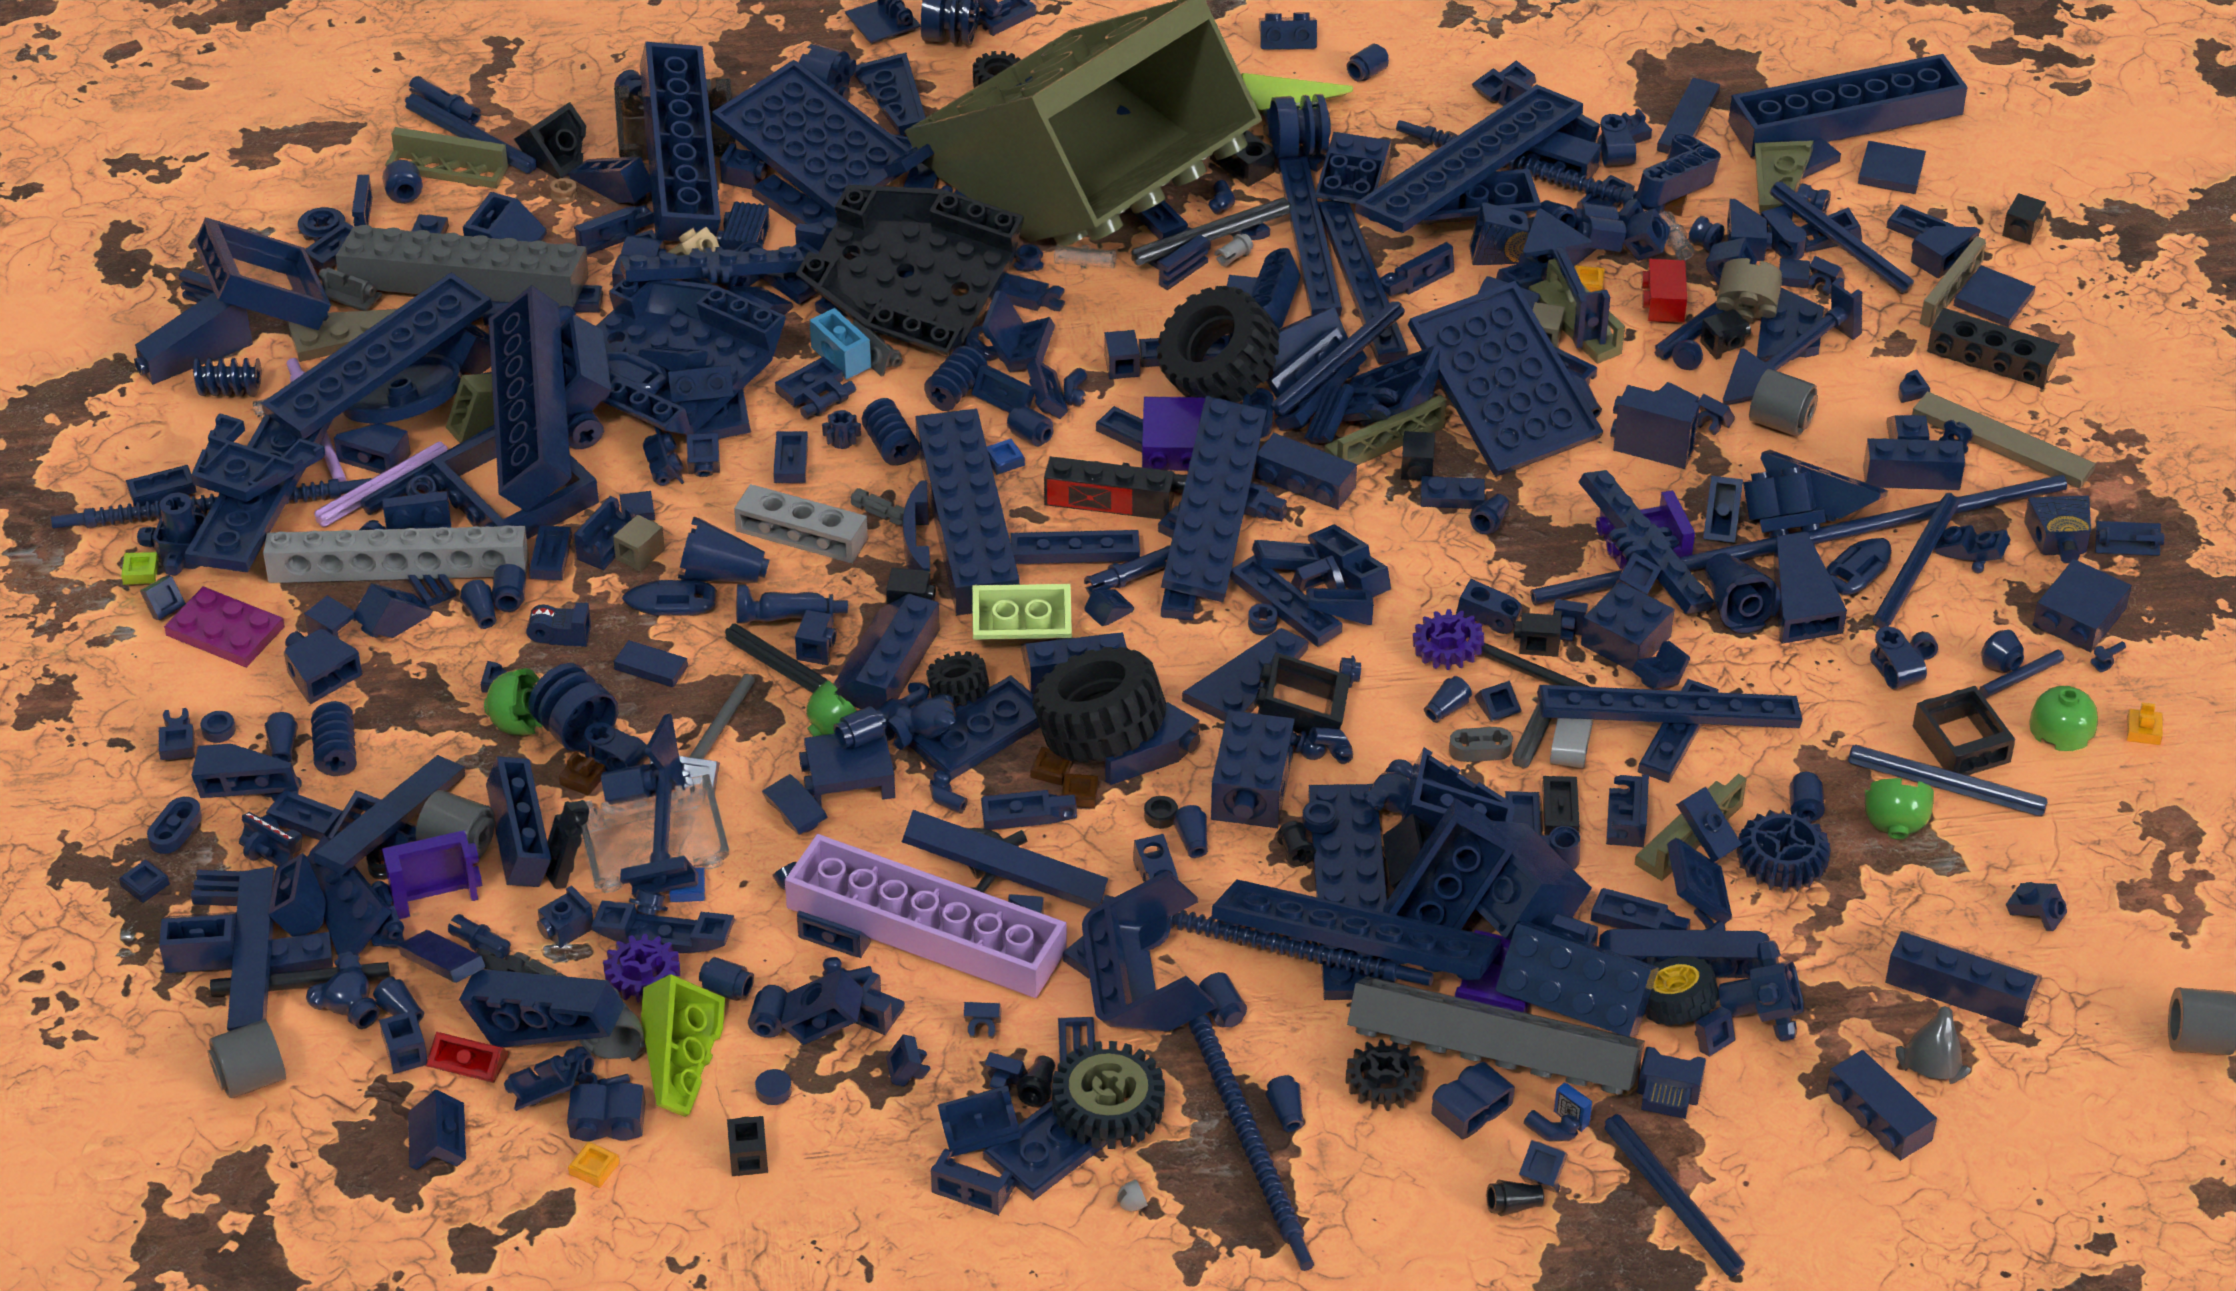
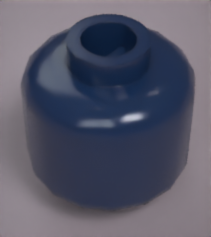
M408 160L393 161L383 171L382 180L387 196L392 201L405 204L414 201L421 194L423 183L419 169L414 163Z

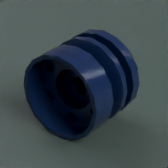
M922 0V40L942 43L948 30L951 43L958 44L961 35L962 44L972 45L979 23L980 6L978 0Z
M1314 94L1312 103L1308 95H1302L1299 109H1297L1292 96L1272 97L1269 121L1272 148L1275 150V157L1277 159L1296 157L1299 144H1302L1306 156H1312L1314 148L1317 155H1326L1329 148L1331 123L1324 95Z
M574 663L560 664L549 670L539 679L528 701L529 712L533 718L547 731H550L560 744L572 752L586 751L588 743L585 740V730L589 725L603 722L614 727L619 714L616 699L601 684L596 683L594 678L587 674L580 665Z

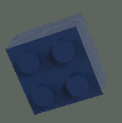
M1619 581L1584 616L1581 645L1631 671L1636 660L1652 657L1660 649L1662 643L1671 637L1675 609Z

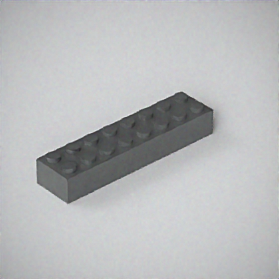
M360 225L352 228L336 254L337 271L346 274L347 283L348 278L354 276L371 281L376 286V290L420 294L452 272L490 297L491 301L511 302L532 285L559 303V307L568 305L573 308L583 285L588 280L586 247L576 246L572 243L551 244L541 240L528 242L517 241L514 238L495 239L484 235L472 237L461 236L457 233L439 234L430 233L426 230L405 231L395 227L383 229L372 228L369 225Z
M1369 976L1355 984L1347 1025L1356 1027L1355 1032L1361 1035L1376 1037L1377 1033L1391 1035L1390 1041L1404 1045H1411L1412 1041L1426 1043L1425 1049L1446 1053L1447 1049L1460 1051L1461 1058L1472 1061H1481L1482 1057L1495 1059L1496 1066L1515 1070L1517 1065L1531 1068L1530 1073L1533 1075L1551 1078L1552 1074L1566 1076L1565 1081L1574 1085L1587 1086V1082L1602 1084L1601 1090L1613 1094H1622L1623 1090L1629 1091L1636 1083L1645 1040L1633 1037L1628 1038L1607 1031Z

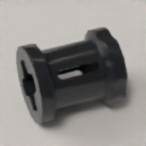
M1297 821L1283 824L1276 832L1277 841L1279 844L1284 845L1287 851V862L1295 867L1309 863L1314 859V854L1316 853L1314 845L1308 842L1305 837L1306 829L1303 823Z

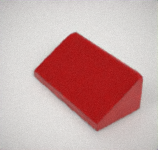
M436 1032L426 1066L494 1083L507 1059L509 1051L502 1047Z

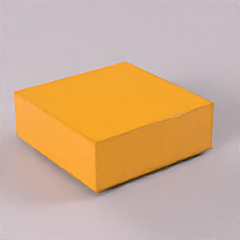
M1575 265V270L1581 283L1590 292L1602 290L1605 268Z
M588 1141L568 1166L569 1175L600 1188L619 1165V1155Z

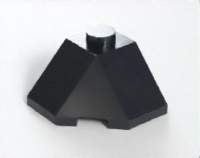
M569 102L514 138L522 152L536 159L537 168L559 179L565 177L570 171L583 163L584 153H581L583 138L586 136V124L571 102Z

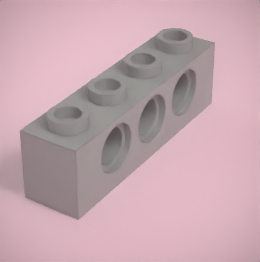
M752 484L749 485L734 508L736 532L852 564L868 540L867 516Z

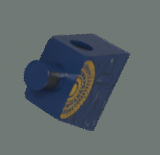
M1482 202L1469 244L1472 265L1518 264L1530 232L1527 214Z
M2089 496L2028 498L2024 523L2041 554L2060 555L2062 562L2070 563L2073 559L2078 560L2080 554H2084L2087 551L2091 533Z

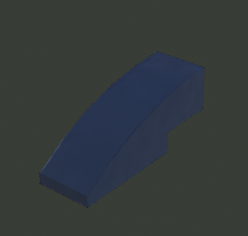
M1335 524L1308 535V541L1310 544H1314L1321 559L1333 556L1348 589L1370 590L1372 597L1391 590L1388 566L1370 556L1367 543Z

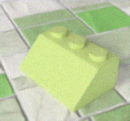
M1071 584L972 585L973 640L1072 638Z

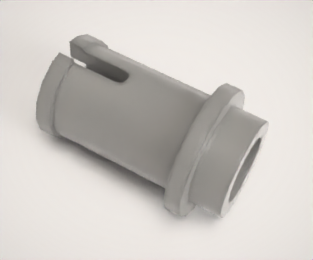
M1236 234L1231 242L1215 251V256L1222 254L1216 258L1218 263L1226 267L1240 256L1249 255L1251 249H1253L1251 238L1247 234Z

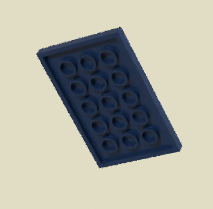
M795 60L784 65L712 112L711 120L834 217H837L835 206L847 185L886 186L903 173L888 177L884 170L885 166L911 150Z
M1516 281L1410 318L1407 325L1421 350L1434 345L1440 349L1438 379L1494 477L1601 438L1604 432Z

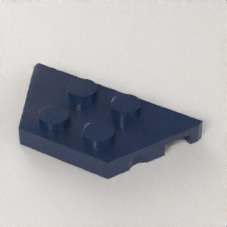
M1781 287L1776 316L1774 318L1761 317L1756 357L1764 362L1772 358L1823 319L1824 306ZM1821 337L1791 360L1798 357L1806 358L1819 355Z

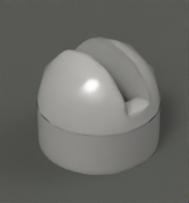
M1136 1179L1120 1187L1117 1193V1201L1124 1210L1133 1212L1148 1206L1143 1191Z

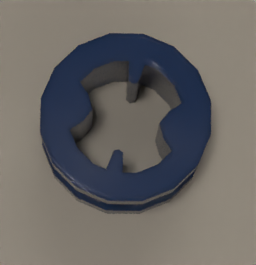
M1263 603L1252 606L1248 613L1249 630L1257 635L1273 633L1277 628V610L1273 606Z

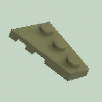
M1814 140L1755 143L1759 213L1783 206L1781 202L1770 195V190L1776 182H1783L1797 193L1813 151Z

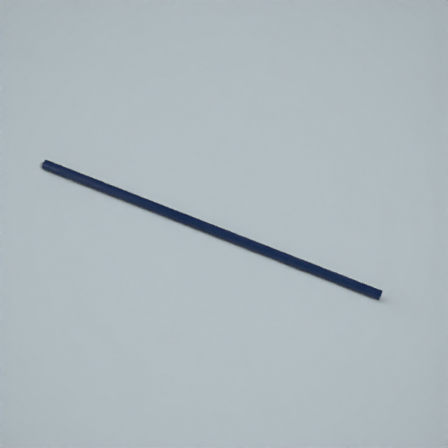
M2058 475L1959 497L1960 504L1954 514L2063 491L2067 489V481L2064 475ZM1940 501L1822 526L1820 529L1807 532L1815 545L1930 520ZM1777 536L1679 557V559L1686 564L1689 571L1704 569L1707 562L1719 553H1728L1740 561L1769 555L1775 551ZM1622 570L1532 589L1530 591L1532 603L1539 605L1555 601L1556 599L1562 600L1612 589Z

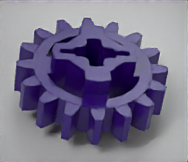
M1447 609L1446 615H1441L1438 611H1435L1434 618L1431 619L1424 616L1423 624L1415 625L1416 633H1413L1415 655L1422 656V663L1424 664L1433 661V668L1435 669L1441 664L1445 665L1446 670H1450L1452 664L1463 668V661L1466 660L1473 663L1475 662L1474 655L1482 654V646H1484L1482 624L1475 623L1473 615L1464 618V611L1458 612L1457 615H1452L1451 609Z
M643 934L641 940L636 941L635 937L631 935L627 944L621 941L616 942L617 951L608 950V959L603 960L605 980H608L618 992L622 991V998L625 1001L632 995L636 997V1002L640 1003L643 998L644 987L670 974L676 977L681 975L678 951H673L671 942L662 945L660 936L650 941L648 940V935Z

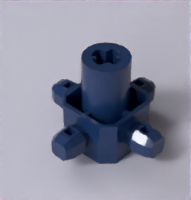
M184 493L169 494L160 501L161 517L157 528H140L137 533V541L142 546L155 547L159 562L164 567L165 573L176 576L182 572L183 568L196 569L200 567L198 565L186 564L184 554L206 516L202 513L200 506L192 504V500L188 495Z
M1774 940L1759 943L1757 947L1758 961H1762L1763 966L1750 969V978L1721 983L1718 989L1720 1005L1731 1011L1732 1018L1758 1013L1761 1022L1775 1020L1776 1024L1773 1025L1778 1040L1794 1039L1797 1035L1796 1021H1792L1791 1016L1804 1012V1002L1796 967L1793 960L1779 962L1778 957L1781 954Z

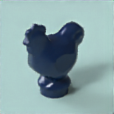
M1402 759L1392 761L1385 772L1375 780L1372 787L1364 792L1365 803L1372 809L1381 811L1384 808L1403 816L1413 765Z
M351 951L340 953L338 959L335 960V965L339 968V972L328 982L310 987L307 990L306 1000L314 1009L321 1010L326 1008L333 1013L347 1015L349 1023L355 1025L358 1029H365L378 1019L380 1010L376 1006V1001L368 997L370 986L367 977L362 972L359 955H353Z

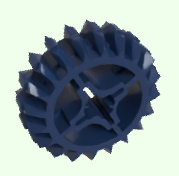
M1770 809L1766 816L1757 813L1755 819L1748 820L1744 829L1739 833L1738 838L1742 845L1736 849L1737 858H1739L1740 868L1745 869L1747 877H1755L1757 885L1767 883L1769 890L1774 886L1781 887L1783 893L1788 887H1792L1797 892L1801 885L1810 888L1814 881L1820 880L1823 872L1828 867L1831 848L1830 843H1828L1827 833L1821 832L1820 824H1811L1810 816L1803 819L1800 818L1797 811L1793 815L1786 814L1784 809H1782L1780 814H1775Z

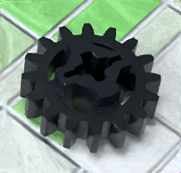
M1383 1039L1379 1040L1377 1047H1373L1371 1043L1366 1042L1365 1051L1356 1048L1353 1058H1348L1345 1083L1349 1084L1350 1095L1358 1094V1102L1360 1104L1367 1100L1371 1101V1109H1375L1378 1104H1383L1385 1110L1390 1111L1391 1104L1394 1103L1398 1107L1404 1108L1405 1099L1414 1102L1416 1092L1422 1091L1424 1067L1420 1066L1419 1055L1410 1057L1411 1048L1409 1046L1400 1050L1398 1049V1043L1393 1042L1391 1046H1386Z

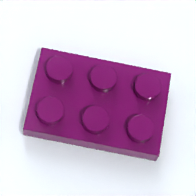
M204 586L164 626L166 636L246 668L285 627L282 617Z

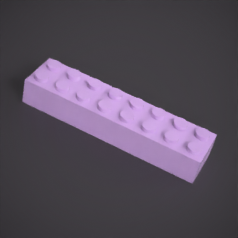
M820 834L815 836L785 879L786 905L788 909L796 912L802 911L862 931L869 938L1034 998H1037L1063 957V952L1067 949V922Z

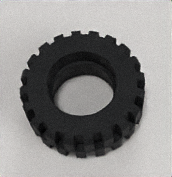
M1216 286L1215 290L1209 287L1202 289L1198 295H1190L1182 306L1179 304L1174 309L1175 313L1171 318L1168 317L1164 323L1165 330L1160 332L1158 339L1160 346H1157L1159 367L1165 374V377L1185 397L1205 398L1210 396L1238 403L1243 400L1245 395H1252L1256 392V387L1261 382L1264 384L1269 377L1268 371L1270 369L1273 370L1276 364L1274 356L1278 355L1280 345L1278 342V328L1275 326L1274 320L1248 292H1244L1240 288ZM1234 332L1229 344L1221 353L1212 359L1203 361L1205 354L1215 341L1226 334Z
M1103 647L1102 650L1098 651L1092 649L1085 651L1083 655H1074L1068 658V661L1063 664H1057L1053 667V671L1046 673L1042 677L1041 683L1037 684L1032 700V706L1049 749L1065 760L1073 761L1075 759L1080 763H1088L1089 760H1095L1096 762L1105 761L1107 757L1114 756L1116 758L1123 755V752L1129 749L1132 751L1140 747L1142 741L1147 742L1153 737L1154 731L1159 730L1167 710L1166 700L1153 663L1139 651L1134 649L1131 651L1127 647H1119L1118 649Z

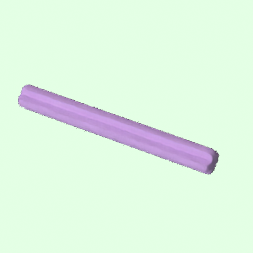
M436 442L372 478L370 481L319 508L314 512L316 522L321 527H326L361 507L360 502L364 497L448 450L447 446L442 442Z

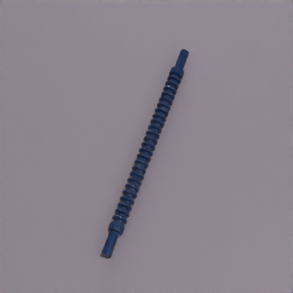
M1399 120L1396 125V131L1421 138L1423 143L1429 145L1434 143L1435 147L1443 146L1458 136L1457 134L1451 136L1450 132L1444 134L1443 130L1437 132V129L1432 126L1424 128ZM1518 156L1502 167L1506 168L1509 166L1510 170L1515 168L1516 170L1529 169L1533 178L1539 176L1540 180L1547 178L1548 183L1554 180L1555 185L1562 183L1563 187L1569 185L1571 190L1577 188L1578 192L1585 190L1586 195L1592 192L1593 197L1600 195L1602 200L1607 197L1608 201L1615 200L1616 204L1622 202L1623 206L1628 200L1636 199L1637 191L1631 189L1625 191L1624 187L1618 189L1617 185L1610 187L1609 182L1602 184L1601 180L1595 182L1593 177L1587 179L1586 175L1579 177L1577 172L1572 175L1571 170L1564 172L1563 168L1557 170L1555 165L1549 167L1548 163L1541 165L1539 160L1534 163L1533 158L1526 160L1525 156L1520 158ZM1641 204L1644 210L1655 208L1660 215H1662L1665 209V204L1657 207Z
M372 478L342 482L339 479H329L328 483L325 484L321 480L318 485L311 482L310 486L302 483L301 487H295L286 504H289V500H294L295 503H298V499H303L304 502H307L308 498H312L313 501H316L317 497L325 500L326 496L336 499L341 497V494L348 493ZM210 494L209 498L201 495L200 499L192 496L191 500L193 505L200 506L203 514H206L217 497L214 494ZM158 500L155 501V504H150L149 501H146V504L142 506L140 502H137L135 507L128 503L126 508L119 504L117 509L109 506L108 510L100 507L99 511H96L95 508H85L82 513L51 516L52 528L85 525L86 528L97 527V523L105 526L106 522L115 525V521H120L121 524H124V520H129L130 523H133L134 519H138L142 522L145 517L151 521L153 516L160 520V503Z
M1105 895L1104 898H1103V900H1102V903H1104V902H1106V901H1108V900H1110V899H1112V898H1114V897H1113V896H1109V895ZM1182 910L1180 913L1178 912L1169 917L1171 929L1177 925V929L1180 931L1186 928L1188 933L1195 930L1197 935L1205 932L1206 937L1214 934L1217 940L1223 936L1226 942L1230 939L1233 940L1234 944L1242 941L1243 946L1251 943L1254 949L1260 945L1263 951L1270 948L1272 953L1279 950L1281 955L1289 952V956L1292 958L1297 954L1300 960L1307 957L1309 962H1313L1314 959H1317L1318 964L1326 961L1329 967L1335 963L1338 969H1341L1343 966H1345L1347 971L1355 968L1356 973L1364 970L1367 976L1371 973H1374L1376 978L1383 975V979L1395 982L1397 979L1430 987L1434 978V974L1431 972L1395 964L1389 961V959L1385 962L1383 957L1375 960L1374 956L1356 955L1355 951L1352 950L1346 953V949L1340 948L1337 951V949L1326 948L1322 944L1318 946V943L1313 941L1309 944L1308 940L1300 942L1290 939L1287 935L1280 937L1278 933L1273 935L1264 934L1256 929L1252 930V927L1246 926L1243 928V925L1229 926L1221 920L1216 922L1211 916L1206 919L1204 914L1197 917L1195 912H1191L1188 915L1186 910Z
M1203 1014L1189 1022L1191 1033L1195 1036L1194 1039L1198 1043V1048L1201 1050L1205 1064L1208 1065V1071L1211 1073L1214 1085L1218 1088L1222 1102L1225 1103V1109L1228 1111L1229 1118L1232 1119L1231 1123L1235 1126V1132L1239 1134L1238 1139L1242 1142V1148L1245 1150V1155L1249 1158L1252 1171L1256 1173V1179L1259 1181L1260 1188L1263 1189V1195L1266 1197L1267 1204L1270 1205V1211L1274 1213L1273 1218L1277 1221V1227L1280 1229L1283 1241L1290 1244L1302 1271L1310 1270L1313 1268L1314 1262L1303 1239L1305 1231L1301 1223L1298 1222V1216L1295 1214V1209L1291 1206V1200L1287 1198L1288 1193L1284 1190L1283 1183L1280 1182L1281 1178L1277 1174V1169L1273 1166L1274 1162L1270 1159V1153L1266 1151L1267 1146L1263 1143L1262 1136L1259 1135L1260 1131L1256 1127L1252 1113L1249 1112V1106L1246 1104V1099L1242 1096L1239 1084L1235 1081L1236 1077L1232 1074V1068L1229 1066V1061L1225 1058V1053L1222 1051L1218 1037L1215 1036L1209 1017Z

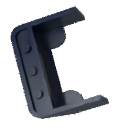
M1168 870L1094 907L1083 919L1082 932L1095 1014L1109 1027L1167 1032L1217 1008L1216 1001L1187 976L1156 990L1150 950L1160 946L1168 938L1171 930L1170 916L1198 903V897Z

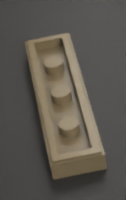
M1976 236L1925 298L1920 324L1927 327L1932 326L1942 309L1947 308L1983 263L1986 239Z

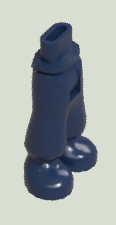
M737 584L736 623H748L754 620L770 622L787 618L803 619L806 610L831 614L832 618L833 613L848 614V600H833V594H829L828 598H824L822 595L812 592H765L759 601H755L748 586Z

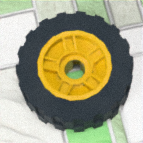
M1678 956L1653 964V966L1659 967L1644 1013L1649 1020H1653L1657 1024L1662 1023L1669 1026L1673 1024L1682 1025L1706 1016L1711 1009L1715 1008L1716 1002L1719 1001V991L1713 968L1710 964H1707L1706 960L1698 959L1694 956Z

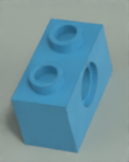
M833 308L809 320L811 348L821 357L824 356L839 368L846 380L871 368L870 339L837 309Z

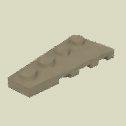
M397 309L328 313L329 318L323 321L319 330L287 321L299 362L332 355Z

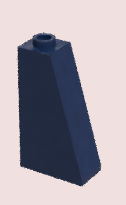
M215 292L211 293L135 344L137 358H134V363L138 373L141 376L145 375L153 385L193 369L196 357H199L201 365L206 363L207 357H211L213 361L253 345L247 309L218 301Z
M1808 532L1777 536L1773 562L1775 583L1780 589L1781 603L1777 612L1781 644L1842 634L1844 632L1847 609Z

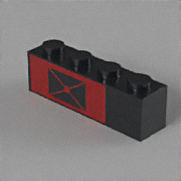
M1049 457L1044 475V505L1160 520L1172 510L1174 501V471Z

